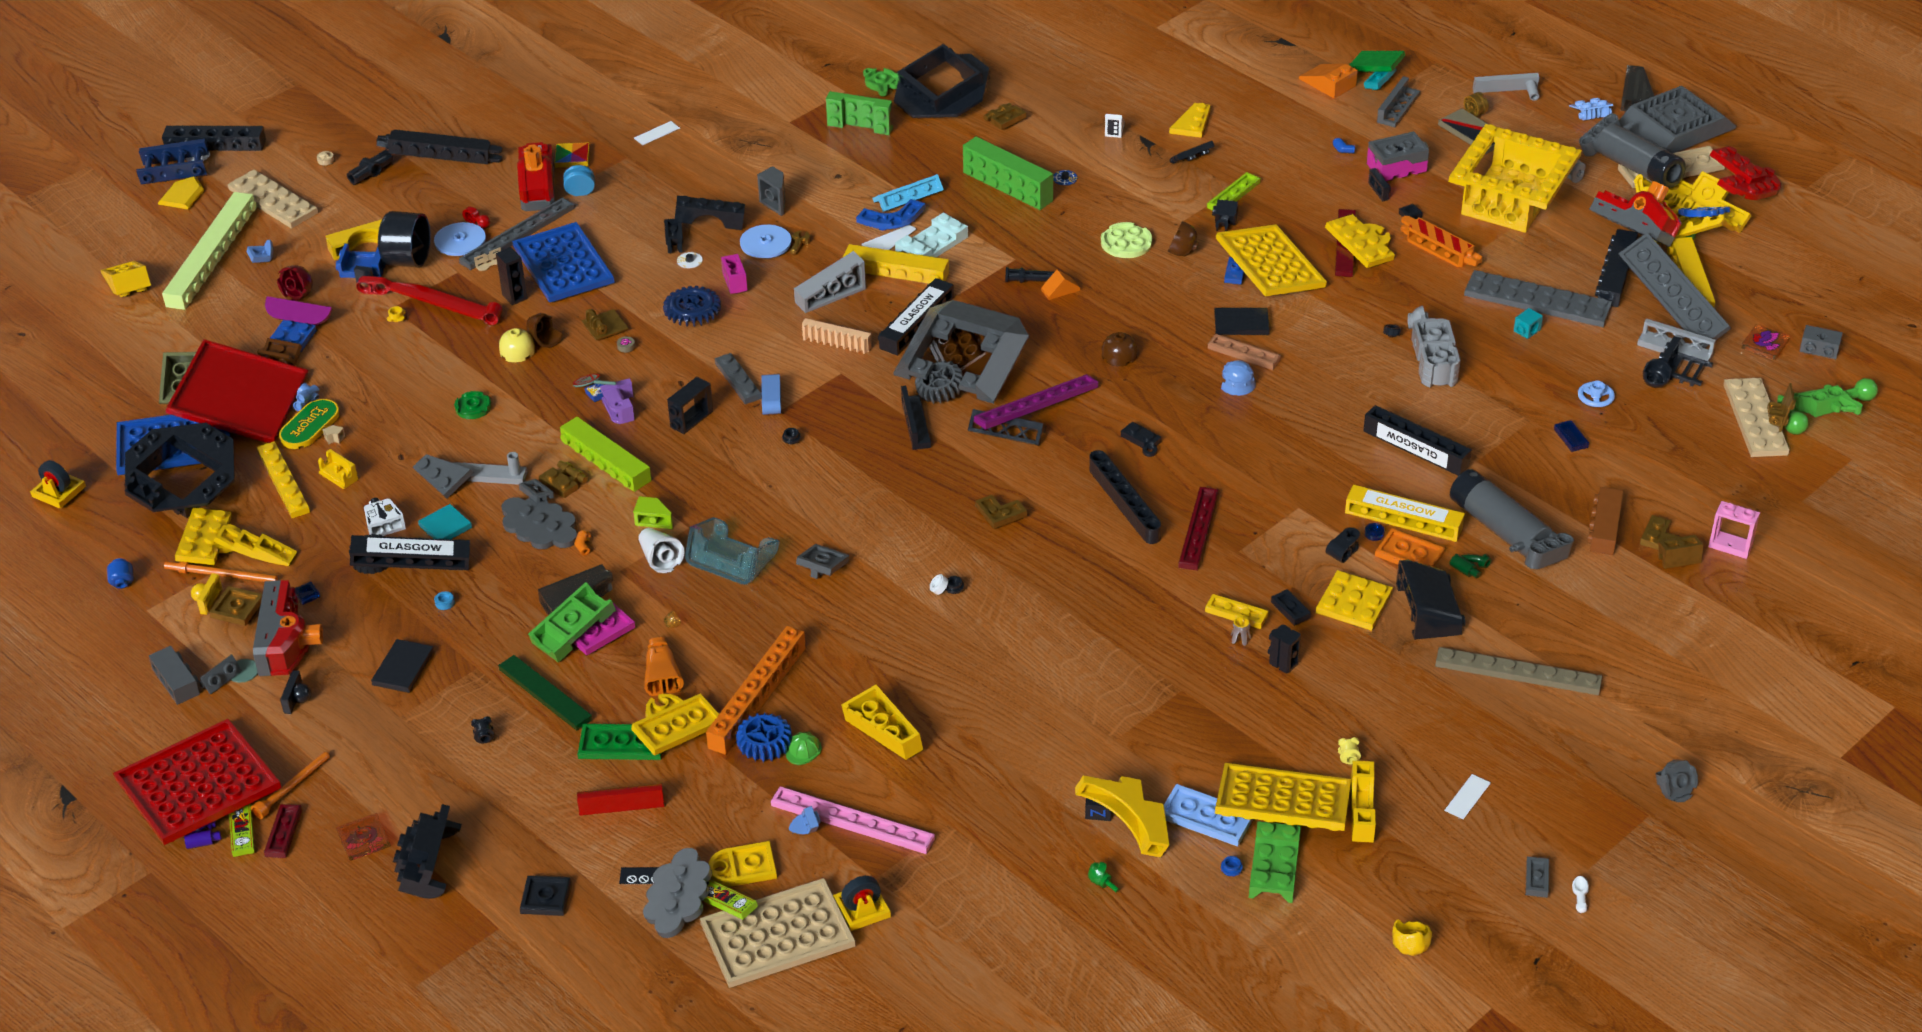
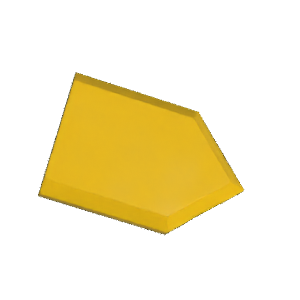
M196 176L177 181L160 199L158 205L189 210L202 194L204 188Z

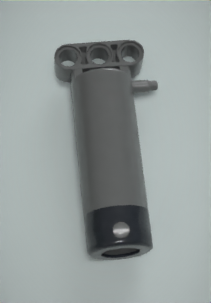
M1616 114L1605 116L1579 139L1585 156L1589 157L1599 153L1633 172L1641 174L1643 177L1668 188L1678 185L1685 175L1686 163L1683 158L1630 132L1629 130L1635 125L1634 121L1627 123L1622 128Z
M1468 469L1462 472L1453 482L1449 494L1451 500L1508 543L1511 552L1518 551L1526 557L1525 565L1527 567L1540 569L1569 557L1574 542L1571 535L1553 532L1551 527L1478 471Z

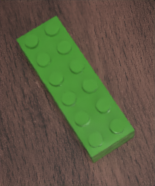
M974 137L963 145V173L1039 210L1053 202V173L978 137Z

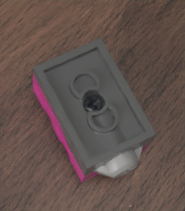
M1414 131L1370 141L1368 144L1367 165L1370 169L1376 168L1383 175L1385 181L1392 180L1394 176L1398 178L1405 177L1410 172L1412 174L1426 172L1429 146Z

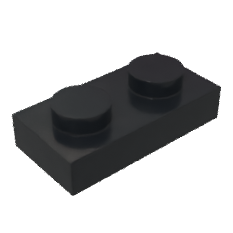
M1376 168L1369 169V185L1382 202L1388 201L1389 193L1391 192L1389 183L1384 180L1383 175Z
M1288 589L1271 596V603L1294 626L1311 618V612Z

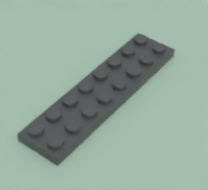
M1645 233L1619 253L1620 258L1683 330L1717 340L1731 329L1727 322L1648 233ZM1703 342L1700 343V345L1703 348H1706L1708 345H1710Z
M1476 270L1473 271L1464 292V296L1524 310L1530 308L1537 313L1604 327L1612 306V301L1603 298H1595L1585 294L1582 295Z

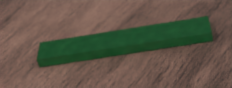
M515 655L498 665L502 673L576 731L582 728L583 724L592 721V715Z

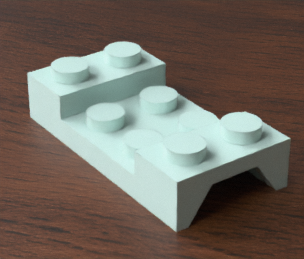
M943 212L932 219V225L914 237L906 235L895 242V251L938 257L968 238V226Z

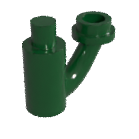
M1455 554L1449 564L1468 577L1473 576L1477 579L1481 572L1471 562L1478 563V566L1481 568H1487L1491 564L1492 559L1487 554L1483 556Z

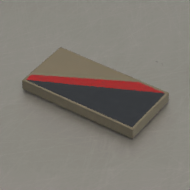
M1462 108L1440 119L1438 123L1439 126L1470 145L1484 125L1487 124ZM1495 142L1491 144L1485 154L1494 150Z

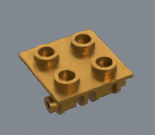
M588 309L585 314L586 319L581 320L596 341L628 330L627 325L614 309L596 315L593 309Z
M1789 383L1781 403L1771 401L1767 405L1769 422L1772 425L1778 426L1779 432L1782 431L1783 426H1787L1789 411L1794 409L1796 403L1791 383Z

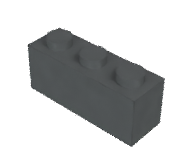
M169 646L149 655L152 670L177 705L200 695L198 690L200 682L196 675H192L189 665L183 663V658L179 651L175 652L172 646Z

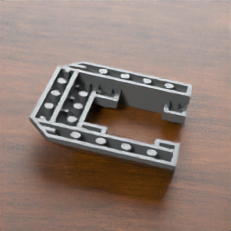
M956 300L929 308L893 375L909 380L912 376L926 380L933 368V362L922 358L934 337L948 340L955 328L984 335L985 338L981 344V350L991 352L992 355L981 375L970 372L965 373L959 384V389L976 394L979 400L994 404L1029 339V335L1018 317Z

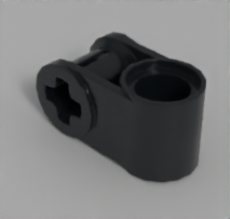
M1352 527L1344 529L1335 539L1329 542L1326 547V554L1341 563L1346 562L1358 550L1359 544L1357 540L1360 538V532Z

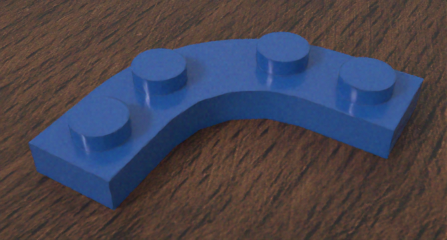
M910 199L903 208L894 213H879L864 208L856 217V223L878 228L882 231L907 226L915 221L925 210V203Z

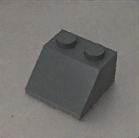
M772 166L757 174L759 202L780 216H783L786 201L784 173Z

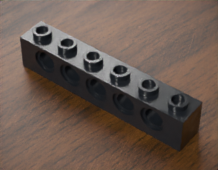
M166 126L162 135L164 145L205 139L209 151H262L266 141L263 126Z

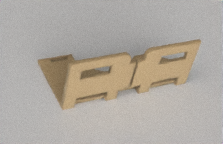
M500 247L489 251L488 255L482 254L475 257L476 268L479 271H485L490 266L497 265V259H493L496 258V253L493 254V252H500Z

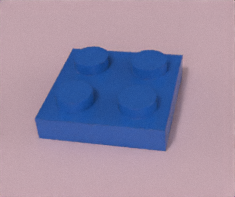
M283 320L270 338L300 344L302 352L317 330L315 325Z

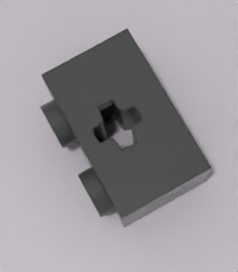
M1806 325L1799 352L1836 359L1843 332Z

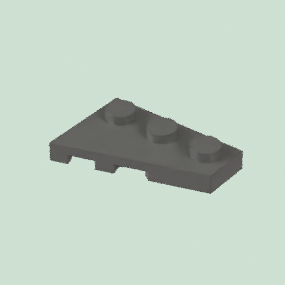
M427 454L413 466L414 470L446 499L474 473L470 468Z

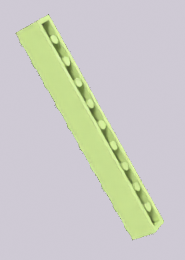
M239 192L232 194L163 291L162 295L166 307L185 310L189 303L192 302L196 293L199 292L203 283L206 282L210 273L213 272L214 267L235 240L237 234L242 230L246 221L249 220L253 211L256 210L253 194Z

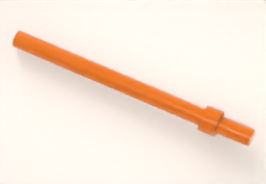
M165 561L164 569L177 570L179 573L188 574V572L207 575L215 573L222 577L252 581H278V577L274 575L191 565L189 562L176 563Z

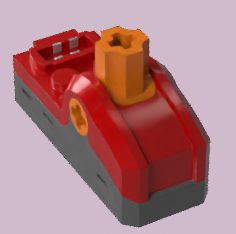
M543 142L526 143L525 146L518 147L519 161L517 162L521 209L524 211L542 210L555 202L552 144H543Z
M1652 181L1648 191L1637 192L1629 201L1606 190L1604 193L1598 191L1589 208L1594 213L1641 235L1648 233L1653 240L1668 247L1671 246L1682 224L1675 212L1664 201L1669 188L1655 181Z
M289 580L265 581L253 644V656L258 676L289 675L299 664L310 645L323 644L322 624L305 625L304 618L298 614V600L295 587H290Z

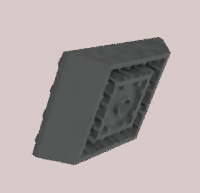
M1683 86L1631 105L1619 120L1622 128L1627 123L1634 121L1635 125L1629 130L1630 132L1671 153H1676L1736 128V125Z

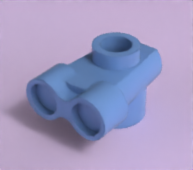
M303 383L297 391V401L293 403L294 409L300 411L309 402L317 400L320 389L316 385L309 386L307 383Z

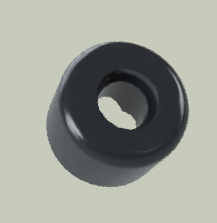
M389 211L384 215L378 232V250L385 264L416 268L424 265L429 254L431 240L430 224L427 216L423 213Z

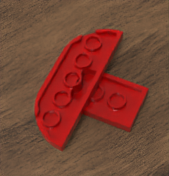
M1731 146L1714 149L1709 155L1735 174L1720 178L1717 185L1734 195H1746L1745 199L1760 200L1776 195L1781 188V182L1774 174L1775 171L1773 169L1753 165L1749 158L1741 156Z

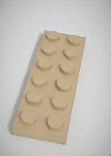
M1710 146L1673 153L1683 158L1686 163V171L1683 178L1700 175L1702 171L1710 173L1724 170L1725 166L1709 156L1713 150ZM1618 164L1619 172L1631 187L1635 188L1634 179L1639 174Z
M256 170L249 171L228 184L229 190L233 193L253 194L256 207L291 229L318 214L317 207Z
M1725 379L1724 388L1750 456H1787L1789 454V447L1783 432H1779L1778 426L1772 425L1769 422L1767 405L1770 399L1762 379Z

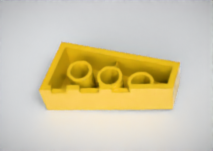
M877 685L841 704L847 722L905 760L923 750L919 732Z

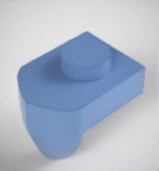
M267 240L264 246L247 247V254L252 263L270 262L272 260L274 248L271 240Z
M812 806L804 808L802 813L791 822L788 829L793 833L803 835L815 832L819 827L820 817L817 811H813Z

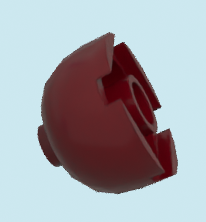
M291 265L279 271L280 277L277 279V284L285 297L289 296L293 298L291 299L292 301H296L310 293L313 280L306 268L299 265Z

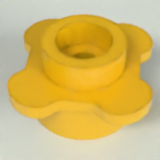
M399 306L391 307L388 310L389 317H387V320L389 322L403 321L406 312Z

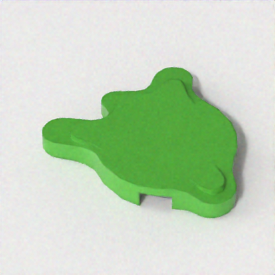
M876 68L864 69L863 76L865 77L866 86L878 91L880 96L888 95V89H897L899 81L897 73L886 68L878 72Z

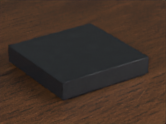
M527 876L520 905V914L564 916L571 878Z

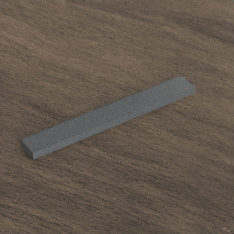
M564 198L557 200L460 257L459 263L469 270L476 267L475 257L482 254L488 255L489 251L499 247L501 251L513 246L512 241L527 237L572 211L574 204Z

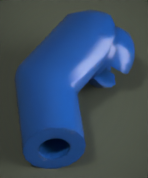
M1341 138L1333 140V146L1338 152L1354 154L1355 145H1346Z

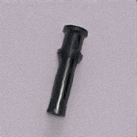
M1006 267L1005 282H1046L1055 271L1025 270L1023 267L1020 269H1009V267Z

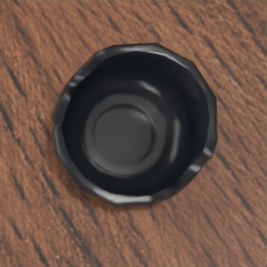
M1652 359L1644 367L1643 380L1650 387L1662 388L1668 384L1672 369L1666 361Z

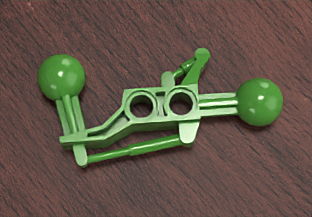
M1862 378L1857 381L1854 388L1845 391L1838 385H1825L1823 389L1794 393L1795 407L1789 411V421L1785 428L1788 432L1795 435L1805 432L1809 422L1807 416L1802 412L1809 413L1814 417L1832 412L1839 413L1840 411L1854 412L1859 415L1862 412L1863 405L1854 400V398L1870 401L1876 397L1878 386L1874 380ZM1779 395L1777 402L1781 403L1784 396Z

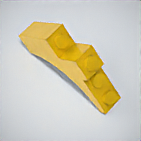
M1082 776L1075 787V794L1091 799L1115 813L1133 833L1141 854L1161 858L1169 846L1164 805L1144 800L1141 780L1121 776L1118 782L1091 776Z

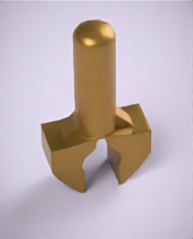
M801 231L793 233L792 242L795 243L790 253L795 255L802 244L810 243L808 232L803 237H801Z

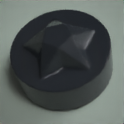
M1387 324L1383 328V333L1393 338L1401 335L1402 328L1398 325Z

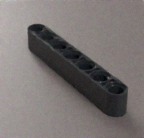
M1101 450L1091 452L1089 458L1090 473L1142 539L1149 544L1158 543L1161 538V522L1105 452Z

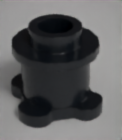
M486 716L483 719H473L471 721V726L474 727L473 734L476 742L485 744L493 740L494 731L493 726L490 724L492 722L490 717Z

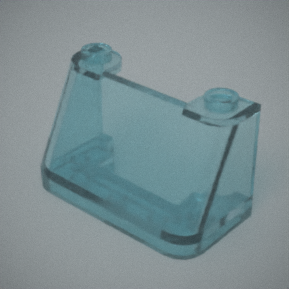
M712 517L690 526L685 559L691 566L745 585L751 583L778 551L779 540L769 537L765 538L760 542L759 548L728 538L727 524L723 520Z

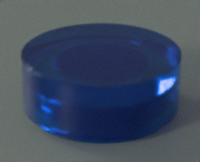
M1370 523L1365 527V537L1372 541H1379L1384 537L1385 529L1381 524Z

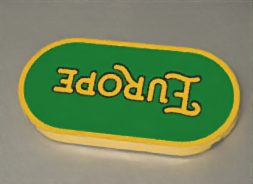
M318 399L306 404L281 428L279 437L282 445L290 449H299L300 446L305 448L313 444L323 434V429L331 426L338 419V405L329 399Z

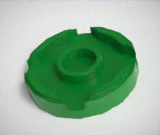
M480 391L466 392L462 394L461 398H457L454 403L456 414L464 419L481 418L488 414L492 406L490 397Z

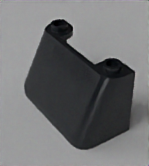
M1406 559L1399 560L1396 587L1398 591H1405L1411 609L1410 619L1415 622L1414 630H1412L1414 640L1461 635L1462 627H1465V617L1461 615L1450 585V575L1445 570Z

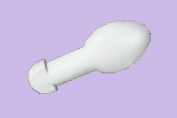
M1577 876L1572 883L1573 893L1577 896L1576 909L1579 913H1584L1587 911L1585 895L1589 891V884L1583 876Z

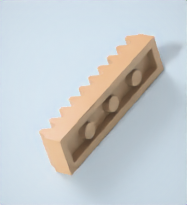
M806 318L802 322L804 340L810 338V342L817 340V343L823 341V345L830 343V346L836 344V348L843 346V349L849 347L850 351L856 349V352L862 350L863 354L869 352L872 348L871 333Z

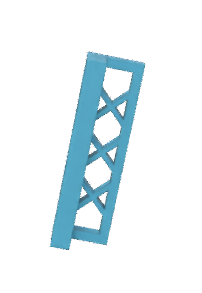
M937 174L873 198L874 203L879 201L884 212L904 205L910 199L918 200L944 189Z

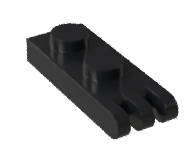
M1209 141L1171 157L1170 163L1174 164L1184 159L1190 161L1197 158L1196 155L1199 153L1201 156L1210 153L1209 149L1215 147L1214 143Z

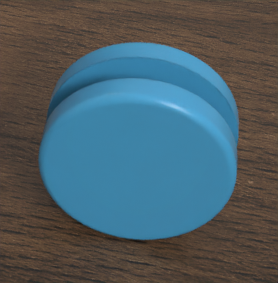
M575 165L564 172V189L570 195L584 196L594 190L595 176L590 168L583 165Z

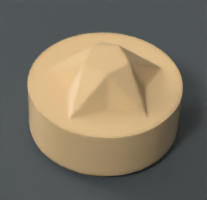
M330 151L320 152L317 155L318 164L323 166L332 164L334 162L333 153Z

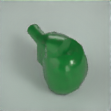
M1105 862L1092 863L1088 871L1089 880L1102 888L1108 886L1117 893L1119 888L1111 882L1112 876L1106 871L1107 864Z

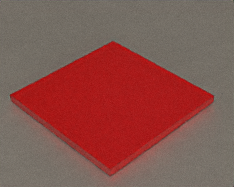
M203 339L168 403L165 413L198 423H207L221 430L271 443L276 440L296 400L297 391L305 382L309 370Z

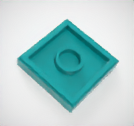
M451 504L418 521L419 526L433 539H452L472 528L471 522Z

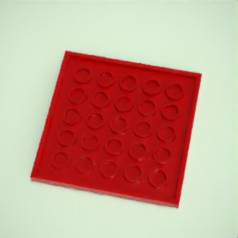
M229 719L221 721L113 773L117 783L164 845L174 842L282 788L280 781Z

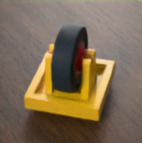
M48 460L41 464L38 469L42 482L30 492L33 498L61 509L86 487L84 480L69 475L60 464Z
M859 876L847 883L842 892L833 895L850 932L891 917V911L880 894V886L872 876Z

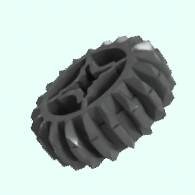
M937 360L936 363H933V368L926 380L916 377V391L927 402L932 401L933 404L937 401L941 404L944 400L948 402L949 398L955 399V394H960L959 384L963 378V373L957 364H953L952 361L947 362L944 360L940 362Z

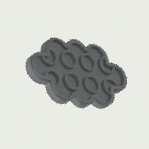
M518 497L509 498L502 503V512L505 516L502 521L504 530L509 533H516L518 540L530 542L536 549H547L553 545L559 548H568L574 545L577 537L576 530L574 529L576 526L575 516L572 513L563 512L560 505L555 503L548 504L547 500L543 501L542 499L536 503L531 498L524 500Z
M685 848L678 851L671 863L660 866L653 874L652 880L654 884L646 893L649 902L643 909V915L648 923L655 925L658 935L662 938L674 937L682 930L685 922L698 918L703 911L701 901L709 894V887L706 883L712 877V870L707 862L700 861V856L693 848Z

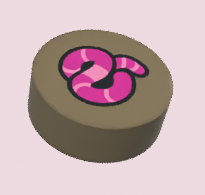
M626 336L617 340V349L620 352L628 353L634 350L635 341L632 337Z

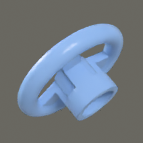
M1601 381L1585 383L1578 389L1579 399L1584 404L1592 407L1608 406L1615 398L1612 388ZM1583 392L1591 395L1593 401L1587 399ZM1609 394L1607 400L1599 402L1602 396Z

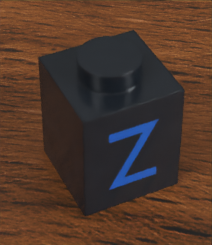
M1086 798L1085 819L1111 821V813H1113L1111 810Z

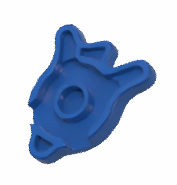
M1730 207L1694 208V210H1691V208L1678 209V214L1684 217H1713L1730 212Z

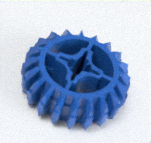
M766 712L763 715L756 713L755 717L749 716L748 720H743L742 725H738L736 734L737 746L742 754H746L748 759L753 757L755 761L762 759L763 762L765 759L772 761L773 757L780 758L781 754H786L792 738L791 727L788 725L787 720L782 719L781 715L775 717L774 713L767 715Z

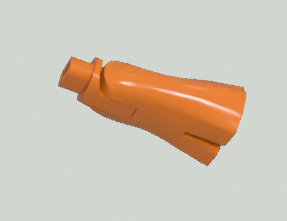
M664 637L651 638L646 654L644 682L646 693L650 696L663 694L662 682H665L667 693L680 692L684 681L668 643Z

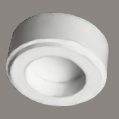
M942 574L935 576L930 583V591L936 595L941 594L948 585V579Z

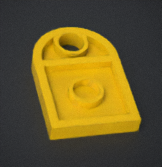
M770 841L726 848L716 852L709 861V866L712 870V880L723 886L732 887L777 879ZM718 867H724V868H725V869L722 870V871H716V870H715V869L718 868Z

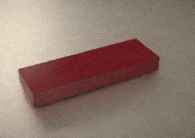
M280 804L264 850L265 857H287L302 813L301 805Z

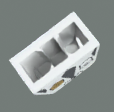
M372 498L369 504L364 506L369 535L380 534L385 536L406 529L403 514L391 499L380 501L379 498Z

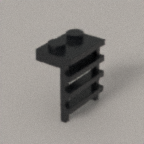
M1674 336L1671 342L1666 343L1664 352H1661L1659 355V359L1666 361L1672 369L1670 380L1676 378L1679 379V383L1686 381L1692 387L1694 385L1701 386L1703 381L1697 379L1704 367L1712 368L1713 363L1678 352L1681 338ZM1684 359L1688 360L1689 363L1684 369L1682 375L1677 374V371L1683 363ZM1694 363L1700 364L1693 377H1687Z

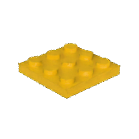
M1337 570L1316 607V613L1372 631L1393 593V587Z

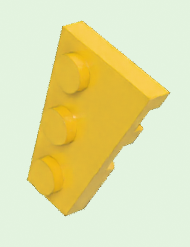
M1194 103L1170 127L1169 134L1202 138L1211 105Z

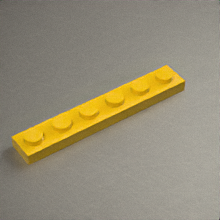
M275 441L258 446V454L291 518L310 513L309 507Z

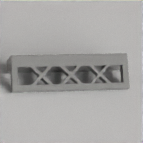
M1647 318L1644 321L1643 332L1637 343L1638 346L1657 352H1664L1666 343L1672 340L1665 333L1671 332L1674 336L1681 338L1678 352L1709 362L1713 357L1715 339ZM1648 327H1655L1658 332H1650ZM1682 338H1690L1692 343H1686ZM1700 343L1710 344L1709 350L1703 348Z

